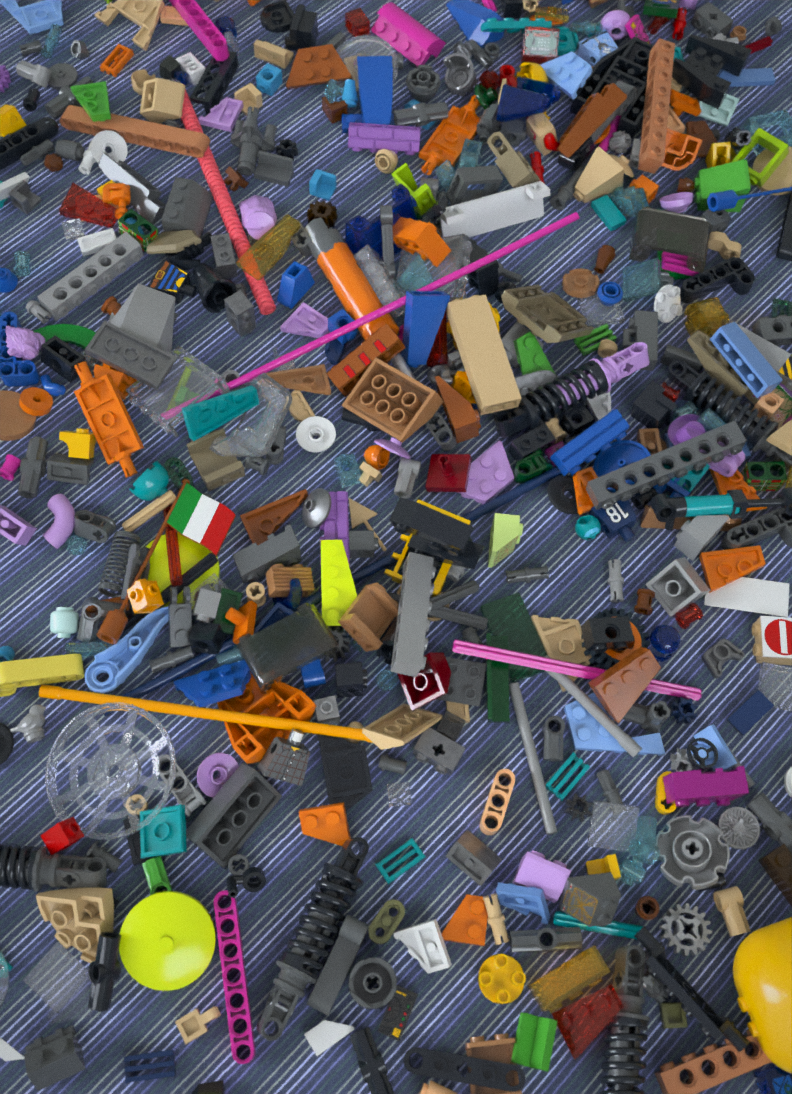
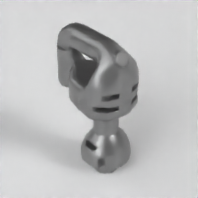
M436 365L428 371L427 378L430 383L436 384L435 377L439 376L446 383L452 384L457 371H466L464 366L459 367L457 370H450L448 365Z

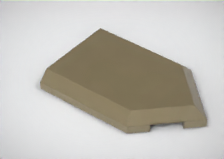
M193 230L162 232L147 246L146 252L147 254L178 253L183 251L184 247L192 244L197 245L202 241Z

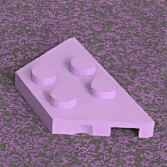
M500 440L471 463L467 491L457 492L462 497L474 499L476 502L485 504L513 482L514 475Z

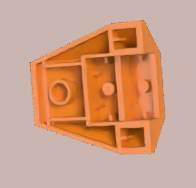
M254 669L250 671L251 678L246 684L243 695L217 702L220 710L310 722L316 708V704L303 691ZM224 722L233 749L246 764L260 762L276 736L288 739L291 732L290 730Z

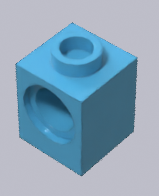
M268 63L256 76L257 89L270 96L283 83L282 70Z

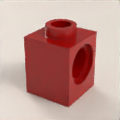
M74 816L57 823L40 835L51 855L66 850L84 837Z

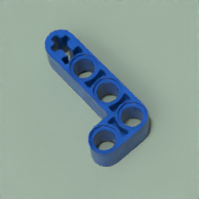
M5 312L0 316V377L8 387L35 385L40 380V374L35 364L30 360H21V358L10 356L7 353L9 348L6 346V326L10 325L20 328L22 326L15 313Z

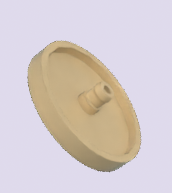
M789 146V154L762 187L756 185L761 191L792 187V147ZM765 149L756 157L752 169L761 173L775 154ZM791 191L774 193L770 195H784L790 193Z

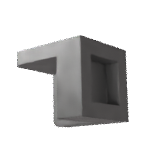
M24 180L9 193L13 206L25 214L31 212L41 202V198L30 191L28 183Z

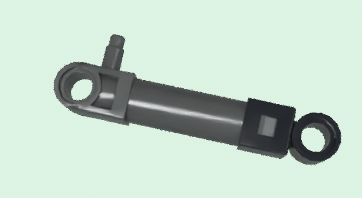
M618 81L616 85L627 95V99L569 158L560 153L558 164L573 172L577 171L582 161H585L594 150V143L616 115L622 116L626 108L634 100L637 92L636 87L623 81Z

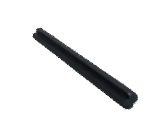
M209 553L161 592L164 604L156 610L162 608L170 601V587H176L179 594L183 591L184 586H189L218 562L216 556L213 553ZM149 613L132 615L128 619L119 640L128 634Z

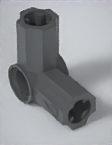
M96 597L86 598L82 604L77 639L87 643L96 642L99 621H104L108 611L119 610L122 603L102 601ZM93 605L98 610L96 612H88L86 608Z
M660 700L655 704L647 706L634 703L623 717V720L641 725V728L648 732L659 733L662 724L669 717L671 710L666 702Z

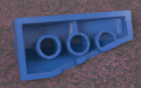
M451 0L447 3L448 10L454 20H457L461 32H464L467 41L473 39L481 48L485 49L487 43H495L504 37V32H481V24L486 22L487 19L497 18V21H503V18L495 11L470 0Z

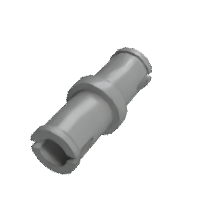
M613 559L614 563H612V560L608 561L609 578L607 583L610 585V602L618 603V600L619 602L624 601L622 588L624 578L621 574V560Z

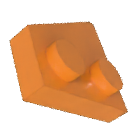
M592 467L578 471L573 475L579 515L589 512L594 507L586 491L588 481L598 478Z

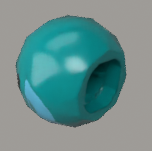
M591 515L580 517L575 524V532L578 537L587 541L595 539L601 531L599 520Z

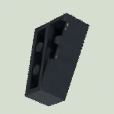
M467 235L448 244V247L451 249L449 259L457 270L489 255L485 249H482ZM495 260L466 274L470 280V287H475L479 292V296L486 294L488 298L494 295L495 290L498 289V261Z

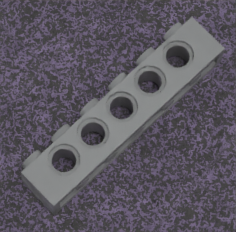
M124 232L37 296L41 307L49 312L55 321L65 317L68 312L81 305L91 295L96 294L104 285L109 284L131 265L140 261L144 256L141 244L130 234Z

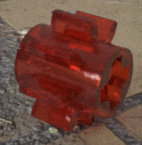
M486 70L480 75L479 84L483 85L486 89L493 87L496 90L500 84L498 81L500 77L494 70L491 72Z

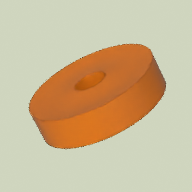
M36 387L23 390L19 399L21 409L33 416L48 414L53 404L52 396L47 391Z

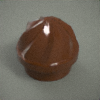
M55 153L47 154L44 161L45 168L49 169L50 172L60 171L63 168V160Z
M687 177L685 179L680 178L677 193L692 192L695 187L693 181Z

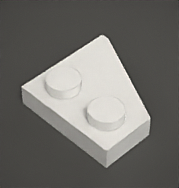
M437 919L400 929L393 933L397 940L400 939L409 949V954L419 961L420 966L428 974L449 968L452 965Z

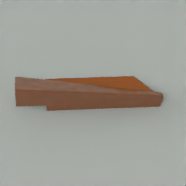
M615 83L606 85L600 94L590 95L560 137V145L557 150L566 158H569L627 99V95Z

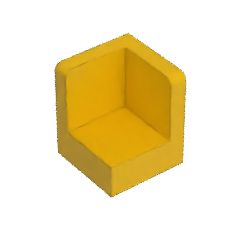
M616 854L607 855L602 859L591 860L585 863L588 875L611 872L614 880H618L621 877Z

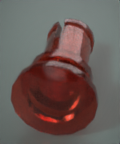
M655 16V19L647 29L650 31V34L655 35L661 26L670 20L668 17Z

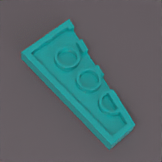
M489 18L481 24V32L501 33L504 32V29H507V33H517L521 30V34H527V30L532 33L533 30L547 31L552 28V21H545V18H537L535 21H529V18H521L519 21H513V18H505L503 21H497V18Z
M251 385L181 409L189 438L192 441H196L260 403L257 389Z

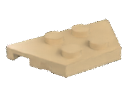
M538 615L531 616L530 619L546 655L551 659L586 666L591 664L588 660L592 656H585L584 651L586 648H582L584 639H581L582 630L578 620H563L558 617L542 618L538 617ZM567 675L573 682L578 678L576 676ZM559 683L562 692H565L566 689Z

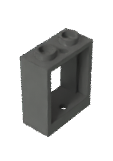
M497 165L457 168L446 193L451 205L497 193L503 180L502 174L499 172ZM485 184L483 189L467 190L469 185Z

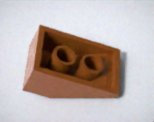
M436 376L437 393L443 400L442 406L457 443L479 436L481 424L477 409L473 410L470 402L441 377Z

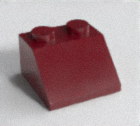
M429 652L424 655L426 657L425 668L419 671L417 677L397 673L411 711L448 693L451 670L444 653Z

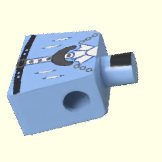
M605 29L581 41L577 55L594 67L598 61L618 47Z

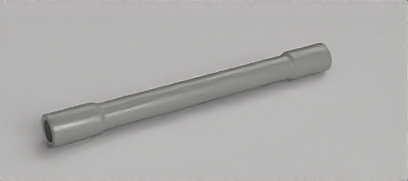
M546 671L632 757H635L642 750L566 674Z

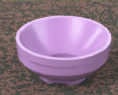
M611 11L602 18L600 24L601 31L606 29L613 40L623 39L628 35L625 24L631 18L624 11ZM614 28L621 29L619 34H613L611 31Z
M680 192L664 196L659 199L660 205L669 212H684L693 201V193Z

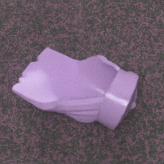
M257 195L242 201L239 204L243 227L247 229L254 239L266 240L270 238L274 233L277 220L272 201L268 197Z

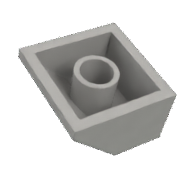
M726 515L696 516L692 521L688 519L675 536L678 540L674 546L693 561L716 537L729 517Z
M685 557L675 559L646 583V586L655 592V598L670 617L689 607L710 591L709 587Z

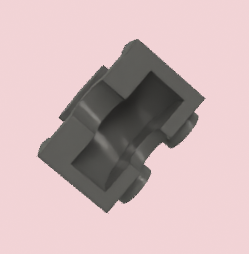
M492 104L489 108L485 109L477 124L476 131L480 137L479 141L484 145L488 144V138L493 133L500 132L501 123L497 120L499 104Z

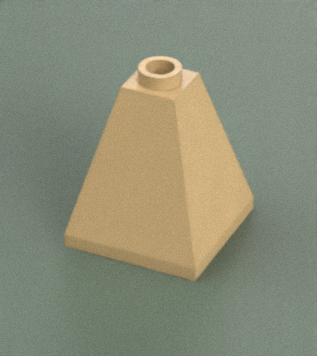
M598 146L576 183L573 196L577 201L587 203L622 189L624 168Z

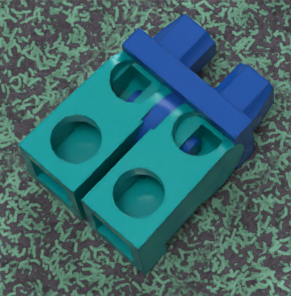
M681 457V459H682L683 461H685V462H688V461H689L688 458H686V457ZM664 464L663 467L665 469H671L669 465ZM706 464L704 468L698 471L693 469L681 478L674 477L665 485H655L653 488L657 494H662L666 489L672 493L670 497H686L697 485L710 465Z

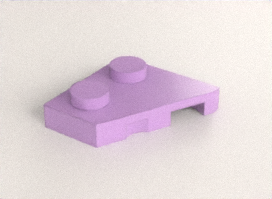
M304 302L280 326L282 332L320 338L329 331L328 318Z

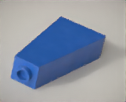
M406 291L402 341L406 348L402 350L401 356L409 367L426 365L450 300V295L444 291Z

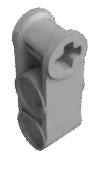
M163 754L156 759V771L175 796L178 804L185 806V814L188 817L200 805L207 804L170 755ZM164 763H172L168 771H161V766ZM177 780H184L182 788H173Z

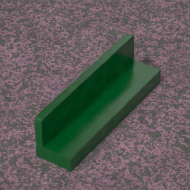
M486 633V645L508 650V636H491V633ZM487 659L488 723L510 722L508 663Z

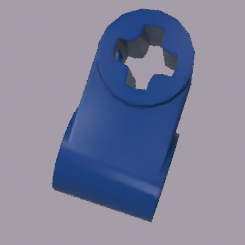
M310 644L302 646L299 650V662L304 688L326 684L317 649ZM306 653L310 654L311 660H307V657H305Z

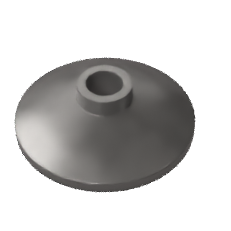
M317 488L305 499L302 508V520L307 527H319L327 519L331 509V496L327 490Z

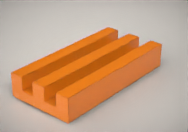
M118 44L100 65V70L102 72L106 71L109 75L112 73V76L116 77L133 57V50Z

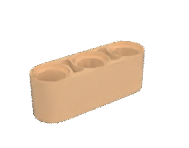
M501 769L497 772L480 820V830L489 836L496 834L500 829L515 784V775L509 769ZM504 776L508 778L509 785H501L498 780L499 777ZM492 798H500L503 802V806H494L492 803ZM488 818L493 819L496 822V827L493 829L488 828L485 820Z

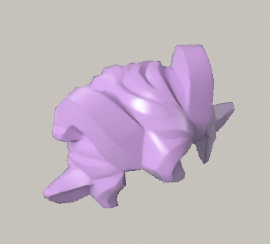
M10 325L5 328L7 336L6 346L9 348L7 353L10 356L22 357L23 360L32 361L41 350V345L46 342L43 335L35 333L30 329L12 327Z

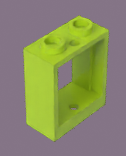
M758 128L751 137V142L740 150L732 162L745 159L757 143L773 152L775 156L761 173L748 167L750 184L762 187L789 154V145Z

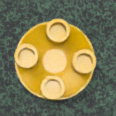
M496 954L487 958L482 963L478 973V984L481 992L488 1000L497 1004H507L517 999L523 991L524 983L526 982V976L521 965L513 957L506 954Z

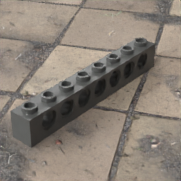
M732 421L588 481L586 491L596 510L600 508L607 509L619 500L622 502L627 501L638 492L640 494L646 493L651 487L665 485L670 479L674 477L681 478L693 469L698 471L712 461L717 463L729 454L732 456L743 450L747 440L736 421ZM717 442H722L725 446H720ZM703 449L707 454H703L699 450ZM681 457L688 458L689 462L683 461ZM662 465H669L671 469H665ZM644 472L651 473L653 477H647ZM625 480H632L635 484L629 485ZM612 487L616 492H609L607 488Z

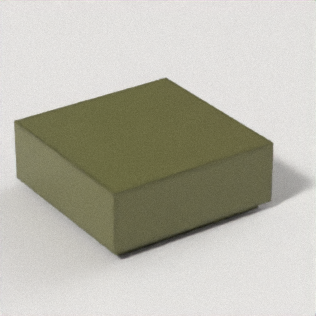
M682 1002L659 1003L662 1029L688 1027L686 1012L681 1007Z

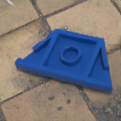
M254 657L235 663L225 664L212 670L202 671L173 682L177 691H183L185 697L193 700L194 704L201 708L243 695L246 684L251 678L250 671L252 668H256V661Z

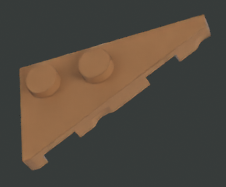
M325 364L265 373L258 377L259 384L331 395Z

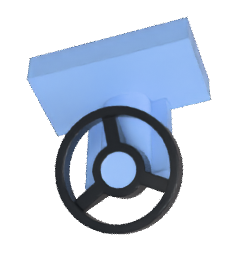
M714 724L695 734V739L687 747L689 761L699 769H709L712 767L714 771L715 768H723V771L737 764Z

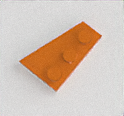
M709 469L719 495H726L728 490H742L747 500L760 499L753 486L750 487L743 480L744 476L738 469L731 477L722 476ZM767 507L747 508L746 512L766 509Z
M760 545L701 552L699 555L706 585L710 589L709 593L764 567L766 564Z

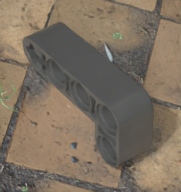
M780 507L730 529L722 539L721 546L723 550L748 547L779 533L784 543L792 547V516L788 515L784 508Z
M347 915L334 947L308 999V1006L327 1016L329 1015L367 934L368 924Z

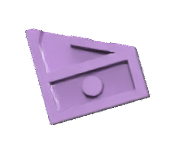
M228 97L224 98L218 105L210 109V113L207 116L199 117L200 125L231 132L243 108V101Z

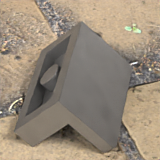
M468 830L456 841L446 855L450 861L480 886H482L502 860Z

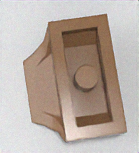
M658 428L638 430L637 442L642 444L649 451L650 455L667 449L666 442L660 438Z

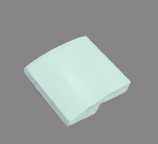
M727 94L719 109L700 101L699 105L702 112L698 116L727 127L739 102V98Z

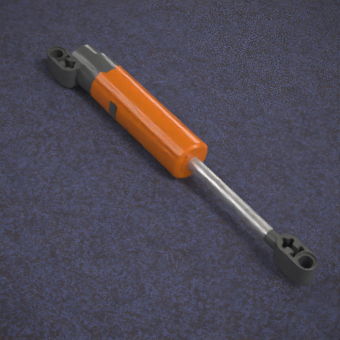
M321 217L309 222L305 228L297 219L287 222L286 231L294 245L303 256L312 255L346 312L354 320L383 307L382 299L357 263L356 257L337 229H328ZM387 313L358 327L357 330L365 341L385 324H388L396 335H398L399 327L392 315ZM400 353L391 359L397 370L416 380ZM436 412L426 422V425L439 446L445 451H450L456 446V437L442 415ZM435 422H438L441 428L439 430L436 428ZM450 436L447 442H442L444 437Z

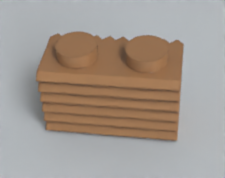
M275 564L265 573L269 597L306 598L315 589L311 567H303L302 564H295L291 567Z

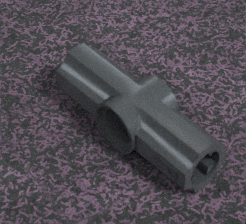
M86 76L73 86L90 84L93 82L91 78ZM65 85L60 89L57 97L45 104V109L52 118H56L65 111L68 105L79 107L81 104L73 95L71 87Z
M445 102L429 105L418 103L411 108L395 110L393 112L394 123L399 126H424L431 121L447 119L448 107Z
M34 436L29 439L26 457L22 458L20 464L21 480L18 494L28 499L37 497L41 477H44L46 472L45 456L48 442L41 437Z
M761 793L747 806L763 823L762 826L766 834L781 845L785 844L792 854L791 818L783 811H779L768 797Z
M580 927L509 931L511 953L582 948ZM541 934L549 935L551 939L550 946L542 945L540 941Z

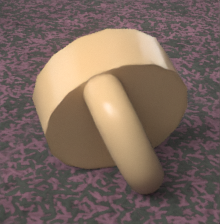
M603 339L600 342L597 353L602 358L610 357L617 352L618 346L612 340Z

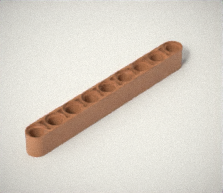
M73 105L67 106L59 120L60 124L68 130L96 135L104 130H111L120 134L127 143L196 158H202L210 144L209 137L201 132L111 114V119L93 122L83 107Z

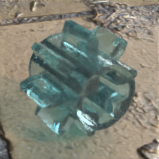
M632 857L631 861L625 858L619 867L620 874L622 875L620 880L631 887L633 883L640 885L647 871L642 867L644 862L635 857Z

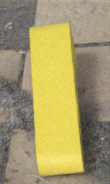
M66 654L0 662V697L13 695L16 693V689L20 687L76 681L84 678L82 655Z

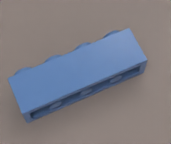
M736 322L721 326L709 339L757 398L771 393L783 381Z

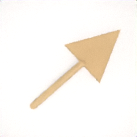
M348 498L352 529L364 523L368 530H373L367 520L376 516L377 513ZM374 531V538H378L379 546L383 551H386V547Z

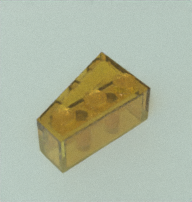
M594 945L529 984L528 988L542 1012L549 1010L550 1013H553L563 1006L561 1004L563 1000L568 997L570 1001L583 994L581 989L588 985L590 988L602 982L601 977L611 971Z

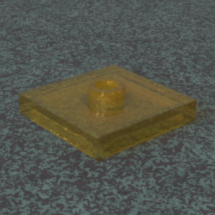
M537 6L534 11L535 19L545 18L548 21L567 23L569 12L568 9H559L555 6Z

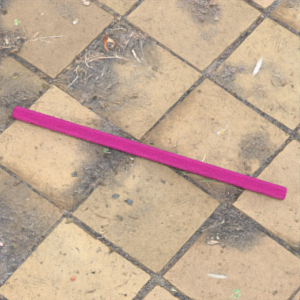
M457 639L452 644V651L455 653L591 680L606 671V669ZM652 679L645 688L646 691L686 699L691 698L696 701L702 696L700 688Z

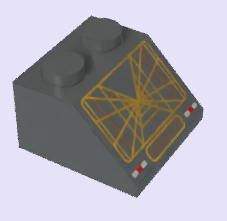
M612 873L567 878L559 909L589 927H603L611 924L621 898V893Z

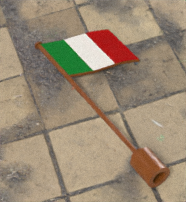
M183 479V485L131 587L135 581L140 579L167 524L182 536L204 546L217 557L236 517L235 513L224 504L200 493L190 485L188 479ZM128 593L119 610L108 611L97 633V636L107 643L117 644L128 622V618L123 612L129 601Z

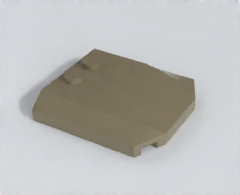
M539 284L504 290L501 296L504 308L517 318V322L527 326L533 335L542 338L546 343H558L590 335L594 329L593 326L588 327L585 324L587 321L585 316L552 291L550 293L544 292Z

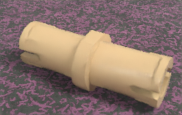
M491 894L492 903L488 895L484 896L483 900L495 944L499 945L502 944L501 935L504 943L509 942L510 939L504 923L505 916L501 912L497 898L498 895Z

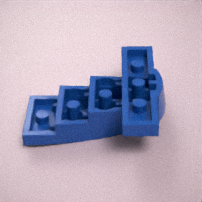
M357 56L359 101L362 114H342V133H349L350 122L395 125L392 113V56Z

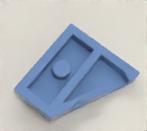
M498 882L496 893L501 905L514 909L528 916L529 912L542 917L541 923H549L550 913L543 889Z

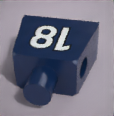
M619 500L607 509L600 508L596 510L595 507L591 508L588 515L594 516L599 520L601 531L609 539L620 534L625 542H629L636 536L631 528L634 526L637 517L629 500L623 502Z

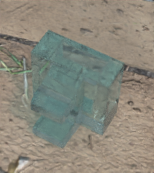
M329 79L324 96L330 104L335 101L340 102L344 89L336 85V80Z

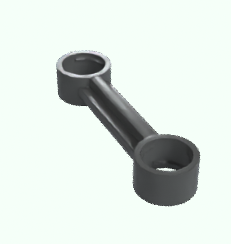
M380 205L384 281L396 280L392 205Z

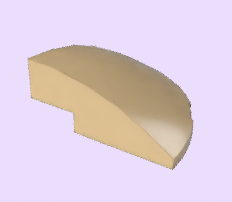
M68 888L38 893L36 900L44 921H50L57 931L55 938L66 949L73 946L82 952L80 957L82 960L88 963L95 961L99 935L101 932L113 933L114 902L112 888Z

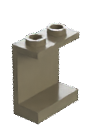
M224 428L214 430L208 435L187 444L189 455L208 492L245 476L244 466L241 460H237L228 443Z

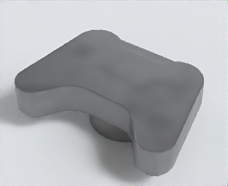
M722 639L703 654L702 660L712 676L718 679L722 675V665L730 659L740 661L745 655L744 652L730 641Z

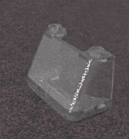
M262 373L241 385L239 389L253 385L257 389L260 404L244 412L237 428L232 431L231 435L215 438L209 449L219 456L262 457L268 454L292 403L291 393L266 373Z

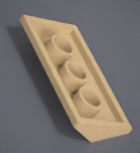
M402 704L364 727L362 733L381 750L403 746L442 720L443 715L421 708L411 711L408 704Z

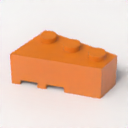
M400 217L393 225V242L396 246L412 255L415 252L420 254V258L424 261L428 258L435 267H438L451 252V249L436 232L437 228L430 222L426 223L421 220L417 221L411 218Z

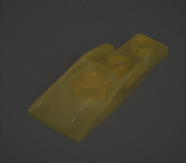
M286 214L276 226H273L239 258L236 265L256 280H260L287 251L291 237L301 227L300 222Z

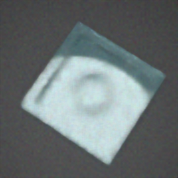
M658 258L623 268V300L625 302L656 294L661 289L660 260Z

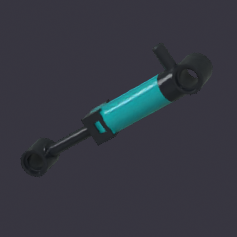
M792 487L783 489L779 493L778 498L747 500L742 490H728L726 495L669 497V495L662 493L652 498L650 506L658 521L666 522L665 529L668 531L673 529L675 518L728 515L730 519H741L745 517L747 508L780 506L784 508L788 515L792 516Z

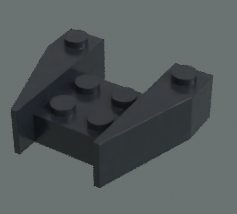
M690 35L684 53L690 56L686 62L677 58L674 59L672 78L703 103L719 109L731 82L720 78V74L725 70L739 77L746 66L752 50L733 42Z
M399 498L389 519L395 531L401 534H413L407 545L412 553L433 557L434 561L475 569L484 549L483 545L474 543L470 537L474 529L473 526L405 498Z

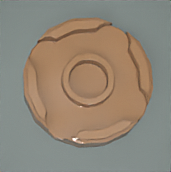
M582 268L570 270L567 275L563 276L562 280L563 290L568 295L576 298L593 296L600 284L599 277L596 274L594 275L592 271Z

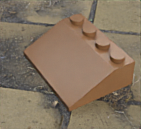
M375 357L342 404V407L403 443L434 416L443 400L433 389Z

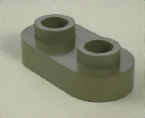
M391 899L385 902L370 924L368 935L373 943L378 945L385 944L397 929L405 915V908L400 901ZM391 908L397 910L395 917L390 916L388 913ZM382 928L384 935L378 937L375 933L376 929Z

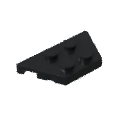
M318 734L329 805L344 802L345 811H347L373 791L365 746L340 738Z

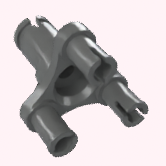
M252 106L248 107L246 121L236 120L234 134L231 135L230 140L231 144L240 148L237 172L245 176H252L254 174L258 151H273L276 144L274 140L277 127L267 124L265 135H263L259 131L257 124L259 109L254 107L252 112Z

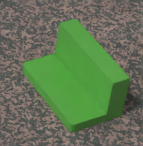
M521 1012L511 1062L548 1072L557 1021Z

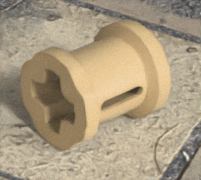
M552 418L549 422L545 423L556 438L554 444L561 442L568 435L558 424V418Z
M253 582L247 586V602L252 600L257 604V608L263 606L266 602L264 586L259 582Z

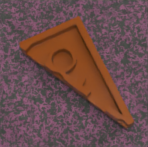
M304 489L240 515L251 543L256 542L257 545H260L269 540L267 536L272 533L274 534L308 496L307 490Z

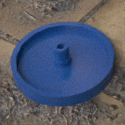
M631 440L615 441L611 443L612 446L605 452H599L595 459L594 471L600 477L651 455L638 442ZM644 472V474H645L647 477H651V476H652L651 473H649V472ZM625 480L629 485L635 484L632 480ZM612 487L607 488L609 492H616Z

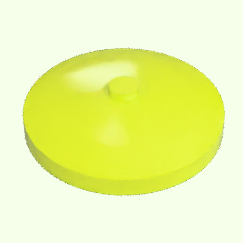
M178 532L164 534L160 537L150 557L147 581H157L161 593L212 552ZM154 540L151 541L146 547L151 548ZM219 561L189 585L191 610L196 602L194 601L195 594L199 591L200 587L206 584L210 585L211 583H214V585L218 584L220 577ZM183 591L177 595V603H183Z
M177 891L157 892L138 902L125 918L120 931L119 952L124 967L140 984L160 991L180 989L194 982L208 967L216 944L215 926L208 910L194 897Z

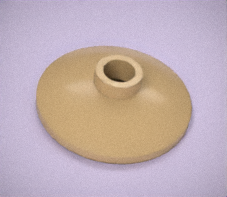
M608 154L624 168L626 175L634 177V173L628 165L630 160L623 154L620 157Z

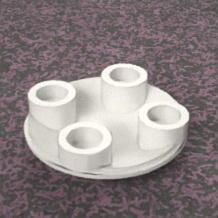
M665 285L658 291L655 297L654 311L658 312V320L663 323L672 321L682 313L683 308L680 305V288L678 286Z

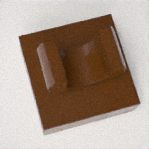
M229 166L225 172L229 177L225 178L224 183L228 186L232 183L229 189L234 192L239 186L245 189L249 184L247 180Z

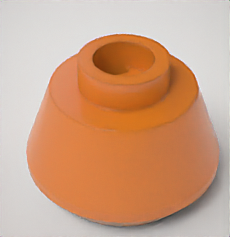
M377 444L371 445L365 450L364 458L367 464L379 471L388 464L390 452Z

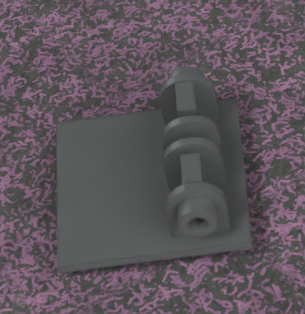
M446 657L451 670L448 693L437 698V700L480 707L487 664Z

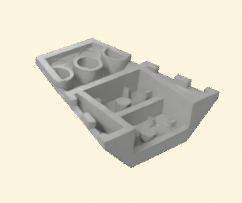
M138 283L110 323L171 354L175 297Z

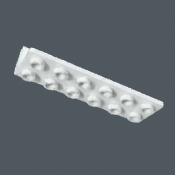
M542 181L446 207V211L440 216L442 239L448 244L465 235L473 237L544 216L543 198L550 196V188Z

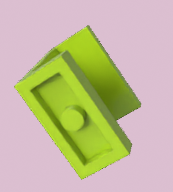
M404 163L391 174L402 197L420 216L436 203L431 189L426 183L418 188L407 163Z

